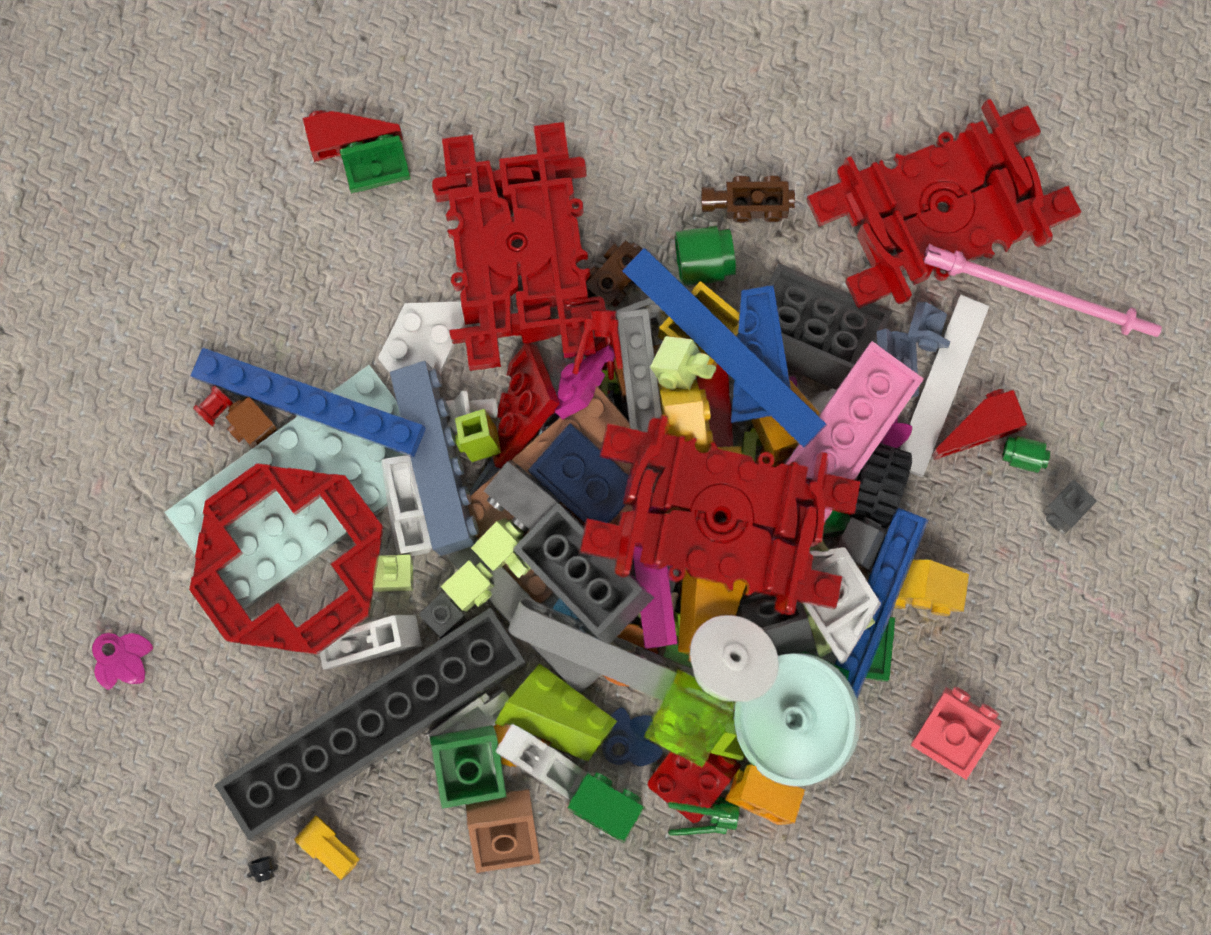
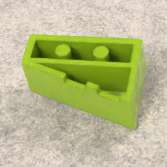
M539 664L508 699L494 723L503 727L505 724H514L533 736L535 735L552 742L551 747L589 761L603 744L617 721L543 665Z

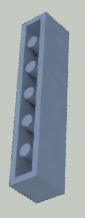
M426 361L390 371L400 417L421 424L426 428L415 457L410 456L432 550L443 556L472 547L476 543L475 535L479 534V529L475 517L470 516L468 505L471 504V497L468 488L462 485L460 475L464 474V468L459 456L455 457L453 446L457 445L455 433L452 427H448L446 416H449V408L445 398L440 396L438 387L442 386V380L437 368L433 369Z

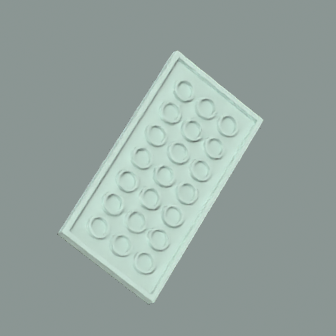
M370 365L330 392L400 417L396 399ZM297 416L164 513L194 554H196L198 537L202 529L205 501L256 463L281 468H296L317 473L345 475L375 515L388 506L382 459L406 454ZM276 491L226 528L244 554L218 573L245 610L343 539L348 533L322 497L295 515Z

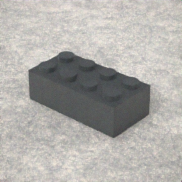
M557 503L513 550L596 637L610 644L654 597L631 573L626 578L616 575L615 560L580 553L585 527L567 509Z

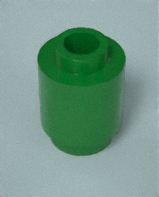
M1008 436L1001 460L1008 462V466L1039 473L1041 468H1047L1051 451L1046 450V443L1021 436H1016L1015 438Z

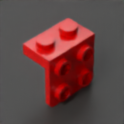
M693 729L687 737L680 738L649 779L647 785L651 791L667 803H684L710 808L742 766L736 762V759L710 753L706 734ZM677 810L692 823H698L704 816V814Z

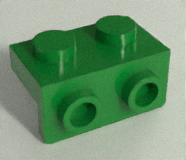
M382 135L376 138V141L365 144L363 142H353L340 150L351 194L411 179L400 136Z

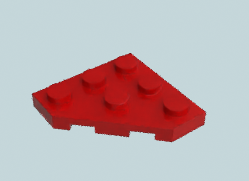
M525 343L508 366L506 375L511 377L508 392L501 394L497 418L501 419L498 428L501 453L492 456L495 467L500 469L503 468L507 461L517 456L528 442L537 435L541 426L549 416L554 414L555 409L560 404L539 349L533 343Z

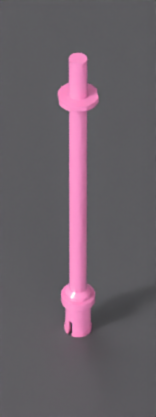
M928 244L924 256H926L923 258L925 264L947 270L949 275L955 276L963 272L1121 325L1123 335H1128L1131 329L1154 337L1160 335L1162 326L1137 318L1135 308H1130L1125 314L967 261L963 253L957 250L953 253Z

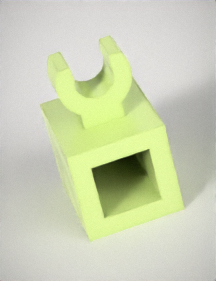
M665 336L650 366L658 382L668 389L680 388L689 390L696 375L701 378L710 379L716 370L714 365H707L710 359L709 355L701 354L692 339Z
M505 518L497 521L471 547L492 571L507 564L510 570L520 578L531 569L513 550L524 538V531L516 526L512 520L508 521Z
M411 555L379 556L374 591H413V559Z

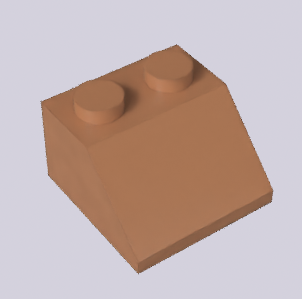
M530 789L507 792L504 798L466 804L467 826L476 873L541 863Z

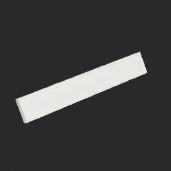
M962 295L958 298L943 337L950 341L949 348L938 349L909 424L913 428L909 439L900 446L901 450L912 453L910 473L919 477L924 476L989 309L988 305Z

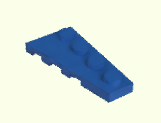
M774 286L742 290L738 339L790 388ZM734 380L731 423L771 417Z

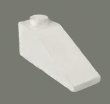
M392 615L353 628L320 653L323 670L386 657L421 647L422 643L416 615Z

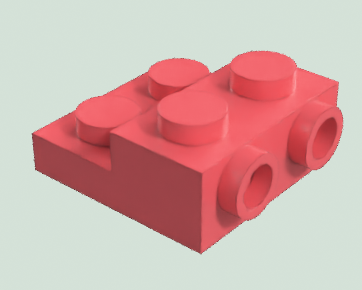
M946 687L913 739L911 746L967 780L1000 729L1001 720L997 718L999 713L986 704L978 707L970 702L971 696L963 689L954 687L951 690Z

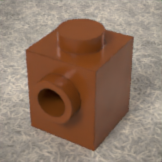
M250 397L245 400L240 399L229 408V414L225 417L231 424L227 428L231 435L239 443L244 439L251 448H254L277 431L272 421Z

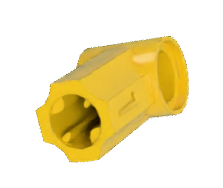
M315 815L293 840L311 857L319 859L340 880H343L361 859L336 837L337 834L322 819Z

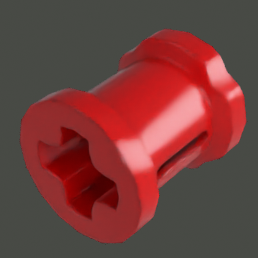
M213 386L211 393L199 406L195 405L193 410L213 427L215 420L227 407L230 408L233 402L216 386Z

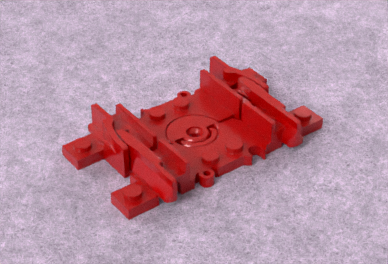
M988 99L984 102L981 110L992 133L989 134L983 120L978 123H969L965 131L959 133L956 141H953L954 138L951 133L942 132L936 141L937 146L932 144L905 156L896 153L894 161L897 166L893 169L887 168L883 160H880L879 164L874 162L870 167L859 171L853 158L849 156L845 158L843 165L837 169L840 183L807 196L806 201L819 227L846 215L852 227L861 225L857 238L871 268L847 277L845 280L858 309L890 296L891 293L896 303L904 304L908 302L912 293L902 274L905 270L913 285L928 280L933 271L934 277L937 280H947L949 277L947 270L925 264L923 258L926 257L924 253L928 244L953 253L956 250L960 251L965 259L970 262L983 256L992 259L995 254L992 250V244H1000L1003 246L1004 251L1008 252L1012 244L1030 236L1035 246L1042 247L1049 244L1053 239L1050 228L1076 218L1082 213L1069 186L1043 195L1040 178L1031 157L1022 158L1016 145L1033 139L1041 133L1028 105L1000 116L992 99ZM991 174L986 181L988 186L978 191H975L983 186L985 176ZM1028 193L1030 199L1017 204V200L1023 198ZM941 202L946 203L949 210L946 212L940 211L938 204ZM894 250H896L897 254L891 256L890 253H893Z
M564 122L534 126L537 154L499 159L500 169L492 171L489 160L476 162L473 135L442 139L447 176L434 178L432 188L436 202L449 201L450 209L445 214L446 220L448 222H459L458 227L447 230L449 238L454 240L456 264L458 271H460L451 276V284L454 290L461 291V307L465 325L480 323V326L449 330L453 344L466 343L470 371L501 367L498 338L522 336L523 343H532L561 335L564 358L576 357L584 330V318H591V310H606L605 301L602 297L588 298L586 280L591 275L590 269H580L576 266L579 261L588 260V253L581 248L578 220L575 218L580 217L584 213V206L580 199L574 197L572 179L584 178L587 176L583 157L569 158ZM498 194H503L504 199L498 197ZM510 210H513V217H511ZM515 239H520L523 241V245L515 248L512 246V242ZM519 275L522 277L523 291H519ZM516 293L518 313L512 314L513 303L511 296ZM557 306L559 318L551 319V309ZM593 330L590 332L584 355L596 354Z
M667 415L652 418L648 423L647 432L609 423L606 425L599 457L631 464L623 504L632 506V511L621 513L619 525L587 519L580 553L615 560L616 575L626 578L630 573L634 549L639 547L642 548L639 562L644 564L643 567L661 570L668 566L670 568L668 569L667 576L673 582L682 580L686 570L691 578L722 584L730 592L733 590L734 582L741 580L747 586L746 596L754 592L775 596V610L787 615L795 612L797 600L798 602L833 610L837 608L843 576L812 570L814 555L809 553L810 547H814L822 541L825 509L850 515L855 513L861 481L827 474L828 453L821 452L817 455L812 481L806 483L807 466L799 465L798 462L793 461L789 465L781 463L777 467H771L774 464V457L769 452L761 453L755 463L751 456L718 449L716 444L711 442L708 452L700 453L695 447L697 438L687 442L684 441L685 436L668 435L670 423ZM763 458L767 459V464L762 461ZM645 468H650V469L662 471V474L660 475V477H659V479H658V481H657V483H656V485H655V487H654L653 493H652V487H653L654 482H655V480H656V478H657V476H658L659 473H655V472H653V470H647V469L644 471ZM796 502L802 503V504L811 505V506H809L808 508H806V507H803V506L799 505V506L797 507ZM670 507H676V508H680V509H684V510H689V512H688V511L673 510V511H671L669 514L665 513L667 510L670 509ZM648 510L657 511V512H661V513H665V514L662 515V514L648 513ZM722 511L725 513L726 521L724 523H719L715 520L716 512ZM753 525L772 529V538L776 539L772 541L769 531L754 527ZM782 540L793 542V545L784 543ZM674 570L679 572L678 577L673 574Z

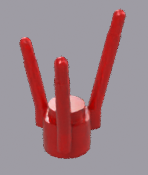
M591 310V318H584V330L572 370L574 375H577L591 330H594V336L605 337L606 346L610 345L614 348L617 368H623L618 320H616L617 311ZM608 361V379L613 380L614 361Z

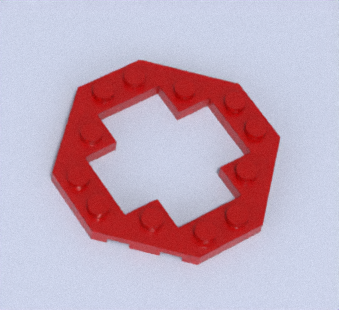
M256 463L205 501L201 533H199L195 554V568L193 577L191 576L189 590L225 641L318 655L369 617L384 527L345 475L317 473L310 470L281 468ZM276 491L295 515L322 497L356 544L331 563V566L349 590L299 627L294 624L280 603L275 604L252 621L218 573L244 554L226 528Z

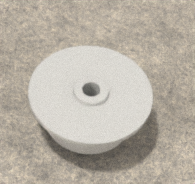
M731 615L714 617L702 624L692 638L690 658L694 676L699 686L710 696L722 701H750L764 695L774 684L779 668L777 651L769 636L753 622Z

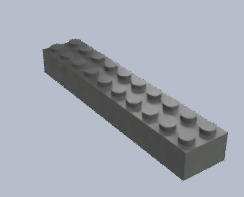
M489 608L216 783L215 787L247 839L255 842L450 716L475 697L487 692L527 666L526 662L492 609Z

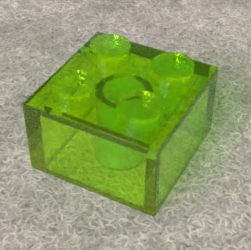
M678 669L654 711L644 737L703 767L733 713L735 701H722L714 698L699 686L696 678Z

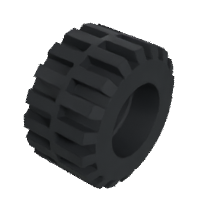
M882 443L878 444L860 470L857 481L861 482L855 513L850 515V517L861 521L866 517L886 529L890 526L894 514L899 508L912 466V453Z

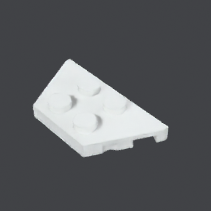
M461 301L405 303L378 357L379 362L387 372L390 373V371L426 361L433 369L437 368L441 375L455 346L451 341L449 330L460 329L465 326Z
M845 547L829 549L824 552L809 551V553L814 555L812 570L843 576L836 609L833 610L803 603L842 664L849 657L881 603Z

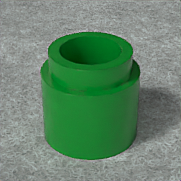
M717 226L674 232L680 282L685 287L697 285L700 281L703 284L723 282L725 276L736 275L735 251L730 229L718 230Z

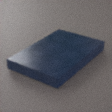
M572 423L566 426L527 470L584 523H586L587 519L610 524L626 506V504H623L629 475L613 460L599 457L601 449Z

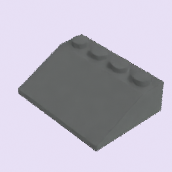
M778 263L768 286H774L787 369L837 390L869 343L873 341L877 344V331L886 328L892 311L873 303L858 309L850 293Z

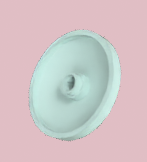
M802 653L778 656V674L772 687L757 699L743 702L736 701L734 724L737 739L749 762L756 766L757 770L767 778L789 786H806L822 782L839 772L849 761L856 748L860 734V711L857 698L843 674L827 661Z

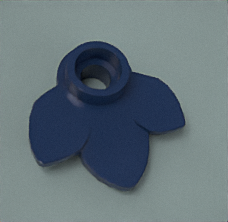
M622 707L610 715L617 722L603 743V755L608 762L614 765H623L630 762L642 767L654 763L662 756L663 751L657 745L650 742L656 730V718L654 716H638L630 720L628 713ZM620 743L625 747L622 755L613 753L612 747L615 744Z

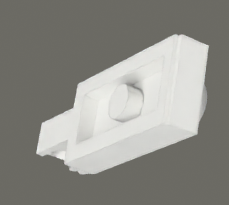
M503 688L490 697L484 692L433 727L426 735L429 738V736L490 725L494 726L496 725L494 722L500 714L499 710L504 707L510 697Z

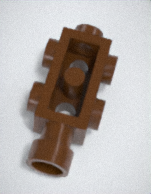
M736 176L732 178V182H726L725 190H714V187L701 188L702 212L726 209V219H733L737 223H747L752 219H764L765 222L770 223L780 222L783 218H788L789 208H795V190H789V181H782L780 176H766L763 178V182H751V178L748 176ZM738 200H743L747 205L736 206L735 203ZM774 200L777 205H767L766 202Z
M627 240L620 247L614 243L603 256L607 261L602 267L598 269L594 266L590 270L591 275L586 280L588 298L602 297L605 301L606 309L610 304L616 308L627 296L623 291L627 285L632 282L636 286L623 272L626 266L623 265L622 258L627 256L633 260L643 248L635 242L630 244ZM608 279L612 283V288H603L601 281Z

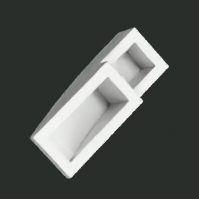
M403 455L382 459L386 498L397 555L417 556L427 554L432 546L410 456Z
M514 724L511 725L495 751L570 801L587 774L586 771L562 754Z

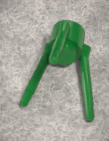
M719 796L715 800L717 804H713L712 808L669 802L668 807L671 809L710 815V823L716 825L671 829L668 831V834L670 836L705 833L726 834L727 829L736 830L740 807Z

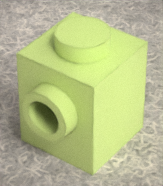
M469 560L441 588L461 610L467 612L475 604L477 607H480L492 596L490 590L494 585L489 579L493 575L481 562L475 565Z

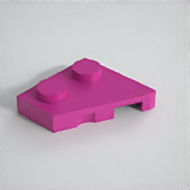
M610 345L597 351L596 354L583 359L577 375L572 373L574 363L567 365L561 371L557 394L560 404L555 409V412L562 420L589 405L594 396L596 386H599L605 377V374L601 371L603 365L615 359L614 350Z

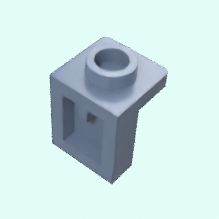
M917 302L907 337L917 342L918 347L925 351L935 352L937 348H949L950 341L941 337L947 313L927 302Z

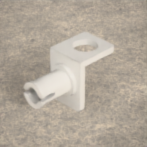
M461 391L455 400L446 401L450 416L448 427H452L454 432L457 431L456 417L484 408L490 417H497L498 409L495 398L469 401L467 391Z

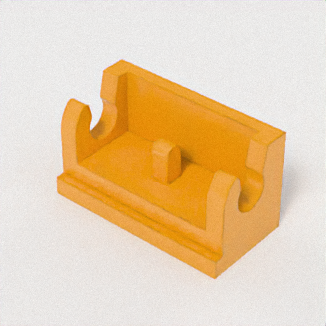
M751 764L747 765L744 772L741 770L737 771L725 800L777 825L795 823L805 790L798 786L777 783L761 774L757 767Z

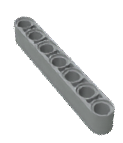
M471 547L445 555L458 569L470 560L475 565L481 562L492 573L493 577L489 580L493 583L494 587L490 590L492 596L488 601L509 623H511L521 599L534 601L502 567L492 571ZM529 643L564 682L580 694L601 675L598 672Z
M521 599L508 628V631L513 636L695 715L708 719L714 717L721 700L710 696L699 686L693 669L619 637H616L610 644H607L596 637L580 620L529 599Z

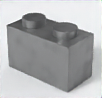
M513 460L507 461L484 490L489 495L487 501L497 510L502 512L506 509L514 516L512 522L525 532L529 529L531 530L557 503L561 502L545 486Z

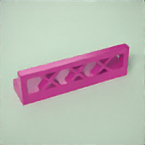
M635 547L633 558L636 580L654 597L641 611L645 649L677 645L670 583L667 576L668 568L666 566L661 570L643 567L644 564L639 562L642 548Z

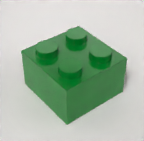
M493 725L429 736L442 809L506 797L500 755L495 752L498 748V742Z
M598 772L595 773L594 777L587 773L568 805V811L618 841L625 843L644 810V806L639 804L642 798L627 789H624L622 793L613 789V781Z

